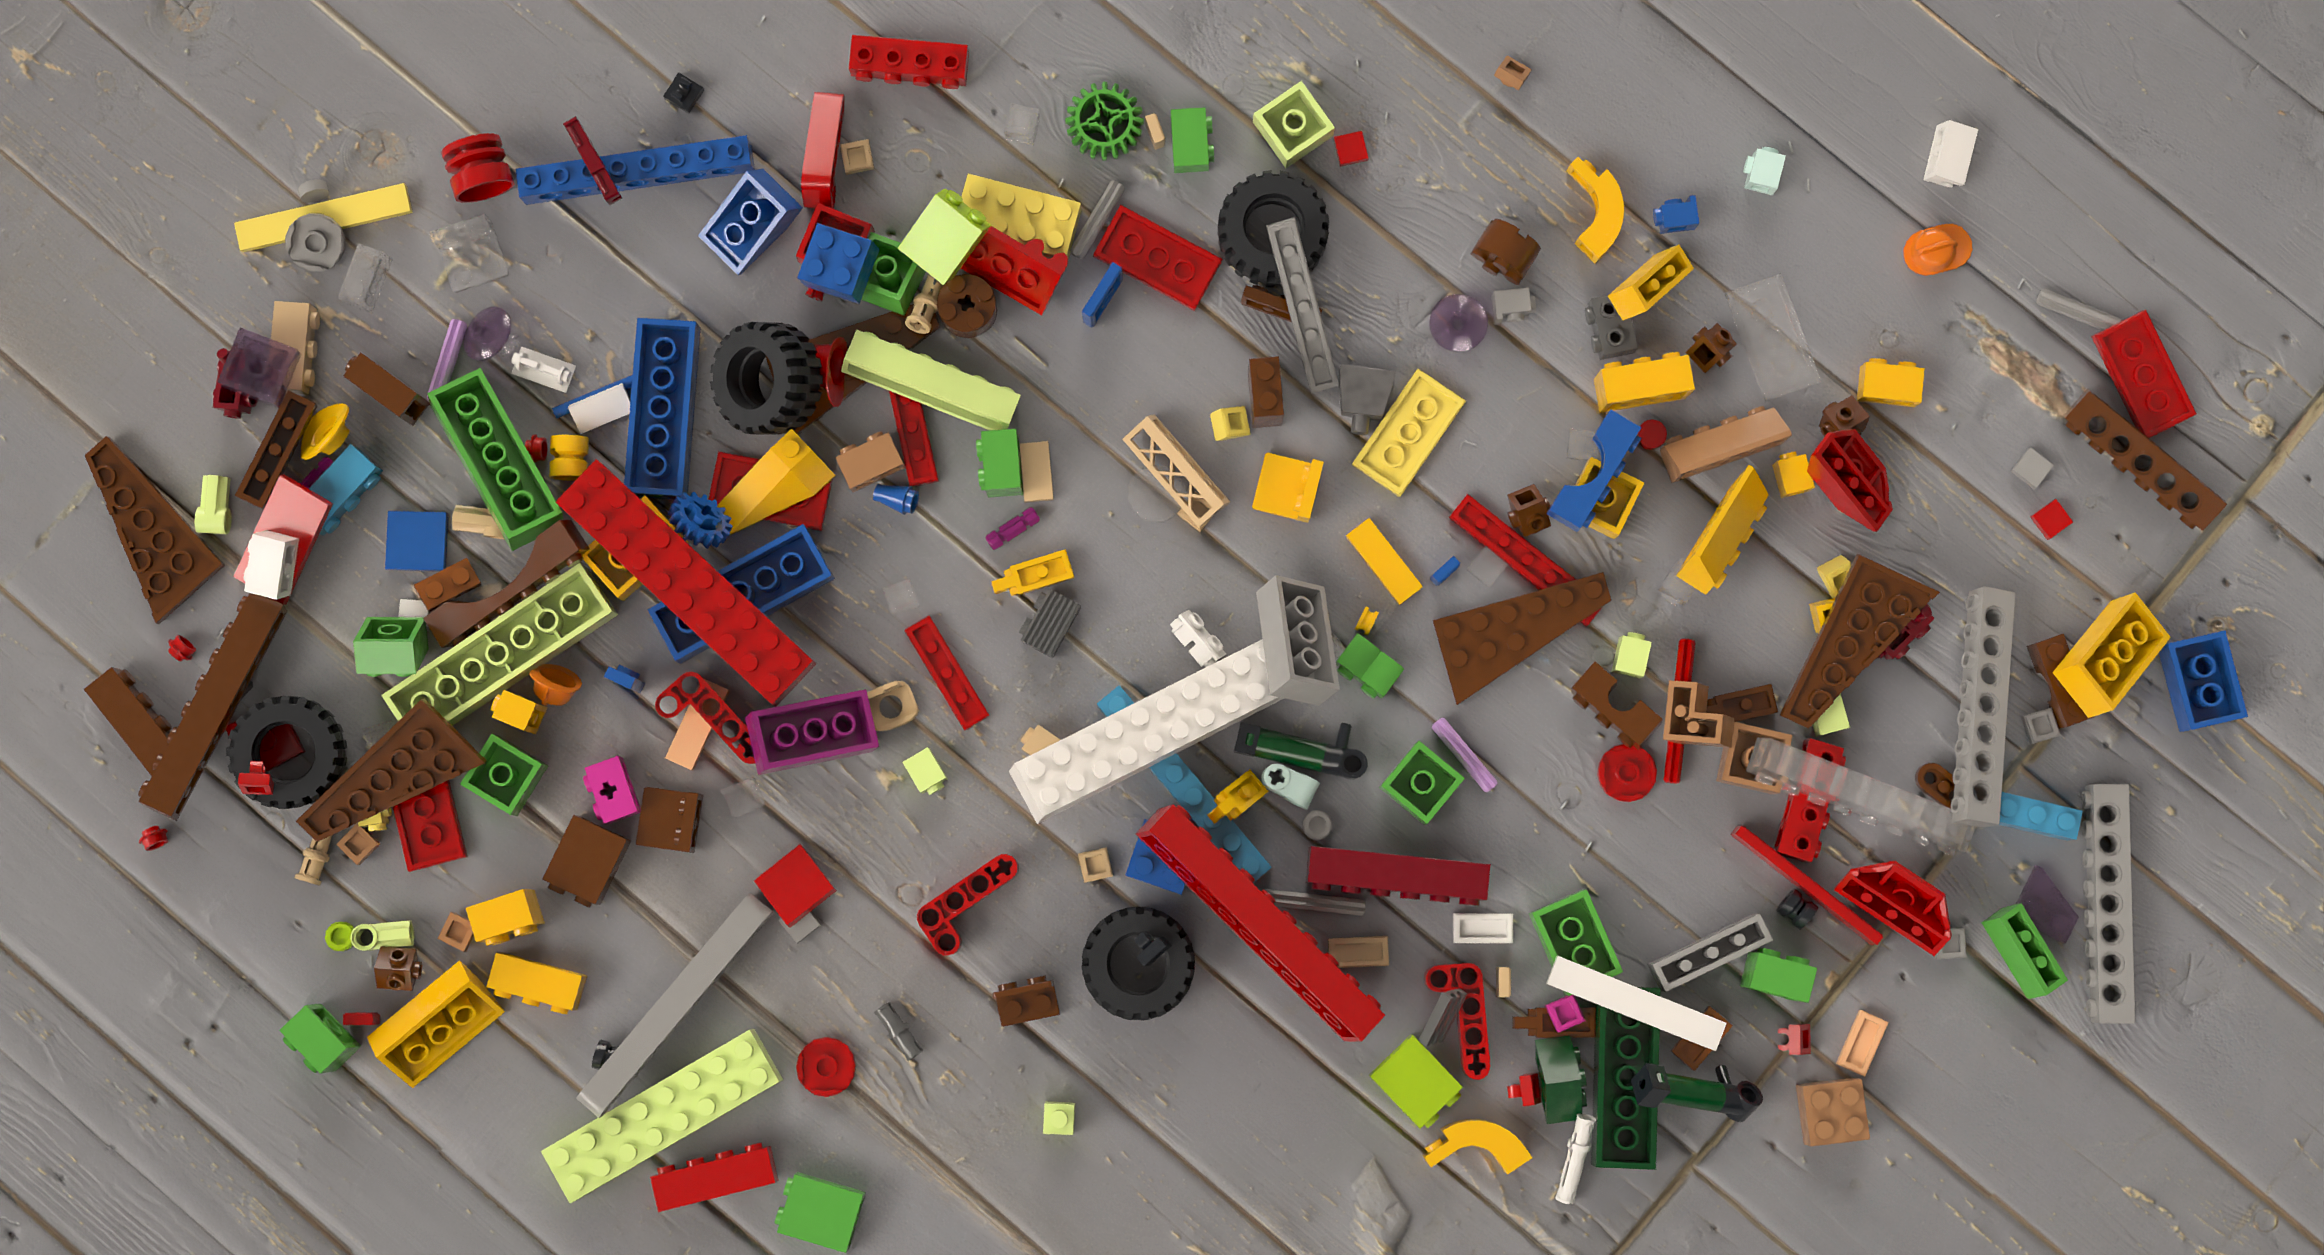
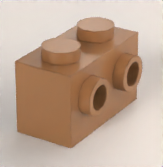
M882 431L874 433L866 438V443L856 447V444L849 445L839 451L841 455L835 457L852 492H856L906 468L889 432L883 434Z

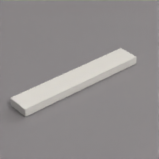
M1560 956L1556 957L1546 983L1713 1051L1717 1050L1727 1024Z

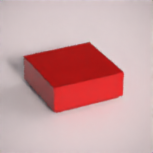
M1362 131L1333 138L1340 167L1368 161L1369 158Z
M2057 499L2052 500L2030 516L2047 540L2073 523Z
M348 1012L343 1014V1025L380 1024V1014L378 1012Z

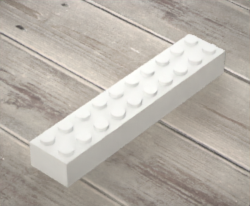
M1263 639L1014 763L1009 773L1036 823L1038 824L1284 699L1270 695Z

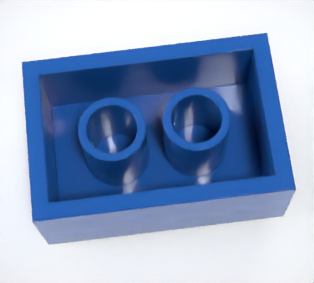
M2225 630L2165 644L2159 652L2179 732L2248 717Z

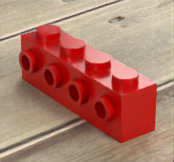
M852 35L849 71L856 80L871 82L873 78L884 79V82L889 84H901V81H911L914 85L920 87H928L930 83L942 84V87L946 89H958L959 86H966L969 49L968 45Z
M1812 738L1804 740L1773 848L1780 855L1806 863L1812 862L1813 858H1818L1822 846V841H1818L1821 829H1826L1830 818V813L1826 812L1829 801H1834L1838 790V785L1834 784L1837 773H1842L1846 762V756H1842L1844 748Z
M762 1142L744 1146L745 1152L734 1155L732 1149L716 1153L715 1160L705 1162L704 1157H699L686 1161L687 1167L675 1169V1165L671 1164L657 1168L658 1174L651 1176L650 1179L658 1212L776 1183L779 1179L771 1146L763 1147Z

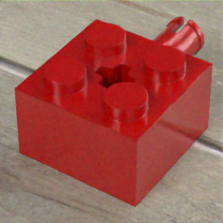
M818 203L797 251L796 258L800 264L803 263L817 223L868 239L871 232L875 233L873 225ZM808 288L805 293L806 296L812 299L815 297L820 302L823 301L825 294Z

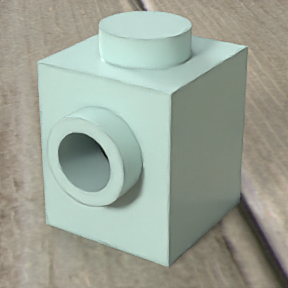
M1771 147L1757 148L1752 156H1747L1743 173H1747L1744 188L1773 195L1778 189L1786 155L1778 154L1779 151Z

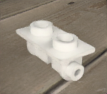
M521 347L519 353L515 352L512 357V364L515 365L511 374L567 393L576 365Z
M1187 610L1170 624L1173 628L1172 633H1174L1184 647L1192 640L1195 642L1196 645L1189 650V653L1201 667H1208L1226 655L1221 641L1216 636L1208 633L1203 627V620L1196 613Z

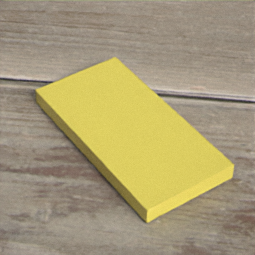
M1417 369L1352 465L1398 497H1401L1466 400L1420 369Z

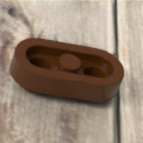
M1936 763L1920 766L1915 774V782L1918 788L1943 808L1951 811L1952 801L1949 799V793L1954 791L1955 788L1953 775ZM1927 773H1931L1934 776V781L1931 784L1925 780Z

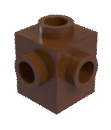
M1716 323L1709 330L1704 326L1694 335L1692 339L1695 343L1685 353L1706 373L1715 364L1721 368L1733 356L1729 351L1737 343L1732 339L1728 330Z
M1851 395L1839 403L1835 401L1826 406L1822 411L1823 416L1819 427L1824 437L1828 432L1846 429H1856L1861 435L1867 426L1870 416Z
M1535 484L1507 495L1511 511L1507 512L1513 528L1518 527L1524 537L1551 527L1549 515H1547L1551 505L1546 497H1542Z
M381 946L374 966L377 988L413 991L416 979H420L422 975V962L418 961L417 950Z

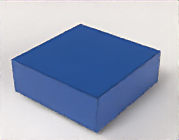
M1452 556L1430 577V580L1436 586H1439L1459 568L1460 562Z

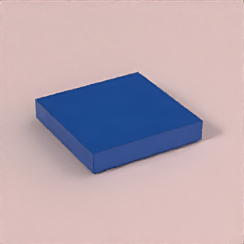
M1112 262L1082 310L1083 323L1091 328L1095 326L1123 281L1122 268Z
M388 511L385 569L402 571H441L445 569L449 514L447 512Z

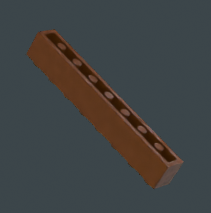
M249 593L248 596H243L237 607V612L239 613L234 623L229 622L224 630V642L220 649L216 648L209 659L211 666L206 675L202 674L199 677L195 686L197 692L193 700L187 701L181 712L183 719L178 728L174 727L167 738L169 745L164 754L160 753L153 764V770L155 771L150 781L146 780L139 790L138 796L140 799L138 802L144 807L175 821L178 820L288 612L283 604L268 597Z

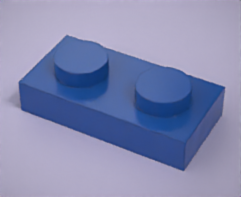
M620 664L617 670L609 666L604 675L605 678L638 693H641L645 685L644 682L638 680L639 673Z

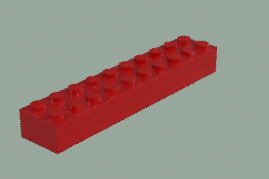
M595 459L555 501L773 706L777 707L817 664L599 460Z
M1172 804L1159 808L1135 834L1343 1041L1362 1042L1384 1018L1385 1014L1379 1009L1381 1004L1369 994L1366 996L1359 989L1360 983L1347 973L1345 975L1338 968L1339 963L1332 955L1327 952L1325 954L1316 947L1318 945L1317 940L1308 932L1302 933L1295 926L1297 923L1295 918L1287 911L1281 912L1274 905L1276 902L1274 897L1266 890L1260 891L1253 884L1255 879L1244 869L1239 870L1232 863L1233 857L1221 847L1218 849L1211 842L1212 836L1201 826L1197 828L1189 820L1191 816L1180 805L1176 807Z

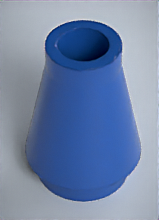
M877 484L873 500L881 502L903 515L906 513L913 514L918 504L919 492L913 490L912 486Z

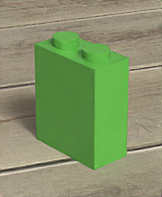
M797 1172L793 1178L788 1177L783 1195L788 1197L785 1207H779L774 1224L779 1225L777 1233L846 1253L850 1248L866 1192Z

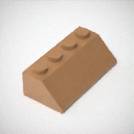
M1761 406L1748 411V417L1738 420L1737 416H1732L1720 421L1721 426L1713 429H1710L1709 425L1700 427L1693 431V436L1683 439L1682 435L1667 439L1665 441L1666 445L1660 449V453L1671 483L1779 446L1791 437L1792 433L1774 407L1765 410V407Z

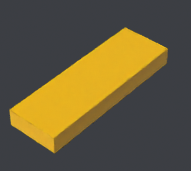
M1370 518L1346 535V538L1398 605H1401L1423 588Z

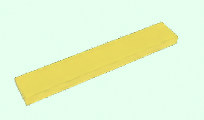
M402 183L235 222L234 225L239 249L241 252H247L285 243V236L289 226L299 217L309 213H321L329 216L342 229L413 212L407 185Z

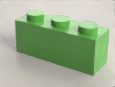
M2022 903L2003 907L1981 922L2027 999L2046 996L2068 981Z

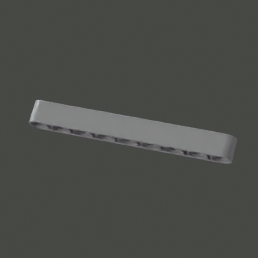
M749 893L579 1093L576 1100L598 1118L602 1117L767 922L773 911Z

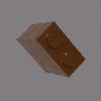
M361 352L358 356L352 357L345 367L346 372L343 376L412 426H414L430 405V402Z
M1279 356L1249 359L1248 382L1252 428L1282 426L1284 409Z
M573 815L542 880L549 882L547 888L564 895L565 891L576 895L574 901L590 908L592 903L601 905L631 840L583 817Z

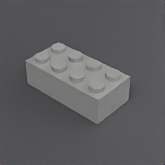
M1275 575L1256 592L1270 695L1320 706L1340 690L1324 586Z

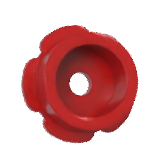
M533 434L531 440H526L525 447L534 463L545 461L548 452L547 440L545 437H537V434Z
M177 635L174 640L170 639L168 641L170 646L168 652L176 660L182 662L184 659H192L191 655L196 651V648L189 640L181 635Z
M159 826L149 827L142 832L143 837L139 839V843L144 845L146 851L158 849L168 843L166 836L168 831L160 829Z

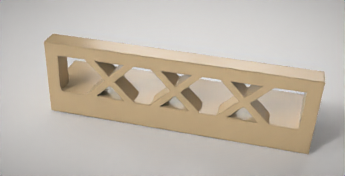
M1155 414L1143 419L1122 439L1198 527H1201L1217 511L1222 510L1230 503L1229 499ZM1143 429L1151 437L1150 449H1140L1133 440ZM1156 444L1160 447L1161 450H1156ZM1145 453H1150V459ZM1155 453L1167 455L1170 459V471H1160L1155 466ZM1175 466L1180 470V472H1175ZM1164 475H1169V481ZM1174 475L1187 478L1189 481V493H1179L1174 488ZM1194 488H1195L1200 494H1194ZM1183 497H1188V503ZM1194 498H1204L1212 507L1201 518L1193 510Z

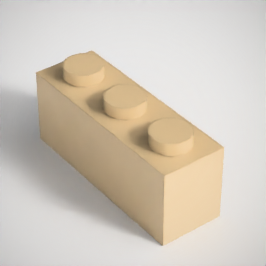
M274 301L266 388L273 392L287 393L289 390L295 394L309 395L310 387L314 385L315 373L312 370V358L317 356V342L314 341L315 329L318 330L320 326V314L317 312V308L310 303Z

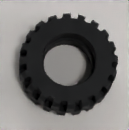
M1272 170L1263 171V175L1257 177L1254 173L1248 176L1244 183L1238 182L1233 187V192L1230 195L1227 194L1219 213L1217 235L1220 251L1224 253L1225 261L1229 266L1235 268L1237 275L1241 278L1243 276L1250 279L1249 282L1258 285V282L1266 283V287H1275V284L1281 283L1274 254L1256 249L1247 238L1246 222L1255 209L1264 205L1275 204L1288 208L1297 216L1301 228L1300 238L1309 270H1313L1317 266L1326 248L1329 235V215L1326 214V205L1323 198H1318L1317 190L1312 185L1308 187L1304 184L1305 179L1298 175L1295 179L1289 177V172L1280 170V175L1272 174Z
M747 322L742 326L732 329L730 335H726L720 342L721 348L716 349L713 356L716 358L715 363L711 365L710 373H713V381H710L711 390L715 392L713 399L715 405L720 406L721 410L719 412L723 418L729 420L728 423L736 430L756 435L787 433L790 429L795 431L797 427H801L807 422V416H812L817 408L815 402L820 400L822 392L819 391L820 384H823V376L820 375L819 369L822 368L821 360L816 358L817 350L813 343H808V336L799 331L795 326L775 322ZM766 356L769 358L774 372V385L767 401L763 397L759 385V372Z
M271 697L264 699L261 703L252 705L248 708L249 711L238 718L236 721L237 726L234 730H231L228 737L231 739L230 747H226V756L230 757L228 768L229 772L234 774L236 778L234 782L238 786L239 773H249L250 761H261L259 752L261 741L271 729L283 724H292L301 727L311 736L316 753L313 765L306 774L294 780H281L271 775L274 782L273 795L246 794L251 800H257L266 807L291 809L316 802L343 775L341 771L343 766H346L347 757H345V749H347V741L343 739L342 732L344 731L341 725L337 724L334 719L335 716L329 710H325L321 707V704L304 697Z
M1128 907L1117 910L1102 919L1090 933L1082 953V975L1085 985L1094 1000L1107 1012L1127 1020H1150L1160 1017L1175 1008L1187 994L1194 977L1195 955L1187 933L1172 917L1153 908ZM1146 931L1154 940L1158 937H1165L1172 946L1165 952L1167 967L1162 980L1152 989L1142 992L1130 991L1122 987L1115 980L1110 967L1111 955L1117 944L1129 936L1140 935Z

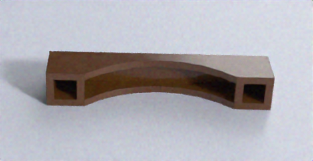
M559 520L536 537L533 551L525 567L516 579L503 590L491 597L476 602H445L423 619L441 648L454 647L475 631L489 624L497 615L501 616L513 608L514 603L521 598L525 600L537 592L536 587L543 582L548 584L561 575L559 571L564 567L568 566L570 568L584 559L582 555L590 550L572 520Z

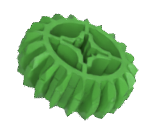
M1105 81L1102 83L1101 90H1097L1096 84L1093 83L1091 84V93H1088L1084 88L1080 90L1083 99L1076 96L1072 98L1075 106H1068L1067 113L1072 116L1065 118V123L1072 126L1067 129V135L1075 136L1072 139L1073 146L1083 143L1080 147V153L1084 154L1091 149V159L1096 158L1097 152L1101 153L1102 161H1106L1107 153L1111 152L1112 157L1118 159L1117 150L1120 149L1124 154L1129 153L1126 143L1135 147L1137 141L1133 136L1138 137L1142 135V130L1137 126L1143 125L1144 119L1136 117L1142 113V108L1138 106L1133 107L1137 103L1136 97L1127 99L1129 95L1128 89H1124L1119 94V85L1116 83L1113 85L1112 90H1108V84ZM1104 101L1114 102L1121 106L1124 110L1120 111V109H1108L1105 106ZM1094 104L1095 114L1087 118V122L1080 124L1085 110ZM1100 110L1103 116L1107 117V120L1110 118L1108 125L1109 133L1106 130V126H1102V123L1099 125L1101 118ZM1129 119L1125 132L1115 139L1114 128L1122 124V121ZM1089 131L1090 134L1100 133L1106 142L1093 140L1085 132Z

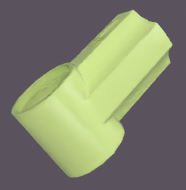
M218 475L203 476L201 505L196 509L194 521L197 533L228 534L230 532L232 516L228 505L231 478Z
M412 920L361 924L353 929L350 937L352 945L362 951L377 950L381 946H414L415 938ZM366 929L373 933V941L368 946L364 945L361 941V934Z

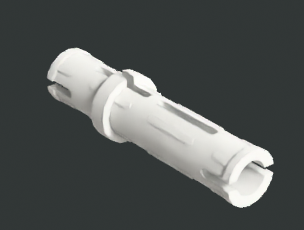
M1584 1113L1577 1114L1572 1137L1568 1139V1154L1555 1197L1558 1201L1565 1204H1574L1584 1161L1592 1147L1590 1140L1596 1118Z

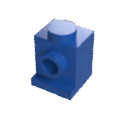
M1696 195L1689 196L1686 202H1682V199H1670L1665 201V205H1661L1660 208L1653 209L1654 224L1659 226L1660 234L1695 230L1699 225Z

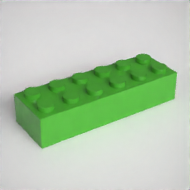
M481 368L427 393L433 412L511 551L536 540L539 534L559 520H564L560 507L555 502L556 500Z

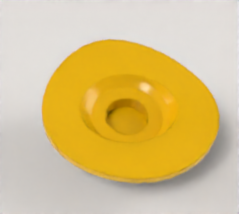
M343 403L334 404L320 410L312 417L302 439V459L309 460L320 452L331 455L342 446L350 433V430L345 425V420L349 413L348 405Z

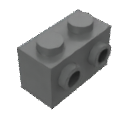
M1608 295L1591 298L1588 307L1585 308V317L1587 324L1592 325L1594 336H1591L1593 352L1599 354L1600 360L1635 353L1638 345L1632 318L1622 320Z

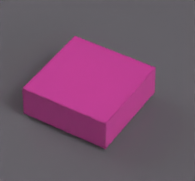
M1573 994L1545 1005L1557 1033L1586 1021Z

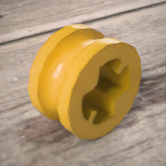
M1366 606L1354 630L1358 631L1361 629L1364 631V635L1368 636L1379 612H1370L1369 607Z

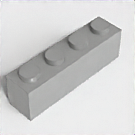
M1754 913L1647 965L1658 987L1661 988L1662 992H1667L1773 941L1761 914Z

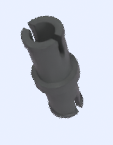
M890 1002L874 1012L889 1032L887 1035L889 1039L896 1042L907 1061L912 1060L924 1051L908 1030L910 1028L908 1023H903Z

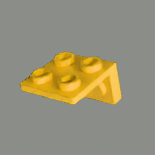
M1266 453L1252 508L1308 523L1324 462L1312 459V462L1308 463Z

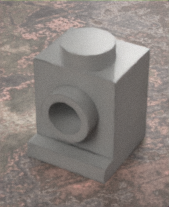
M1529 288L1494 291L1491 296L1494 325H1500L1503 318H1507V322H1519L1525 320L1524 316L1536 313L1535 296H1530Z

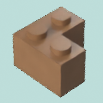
M1669 680L1663 740L1680 744L1731 748L1734 718L1724 714L1706 713L1709 686L1698 682Z

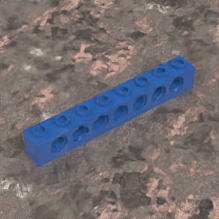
M747 135L600 156L618 191L743 174L746 171L755 170L752 145ZM583 159L515 169L519 198L526 205L602 194Z

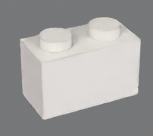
M268 530L253 534L248 544L250 555L248 566L244 572V591L276 600L291 595L299 538Z

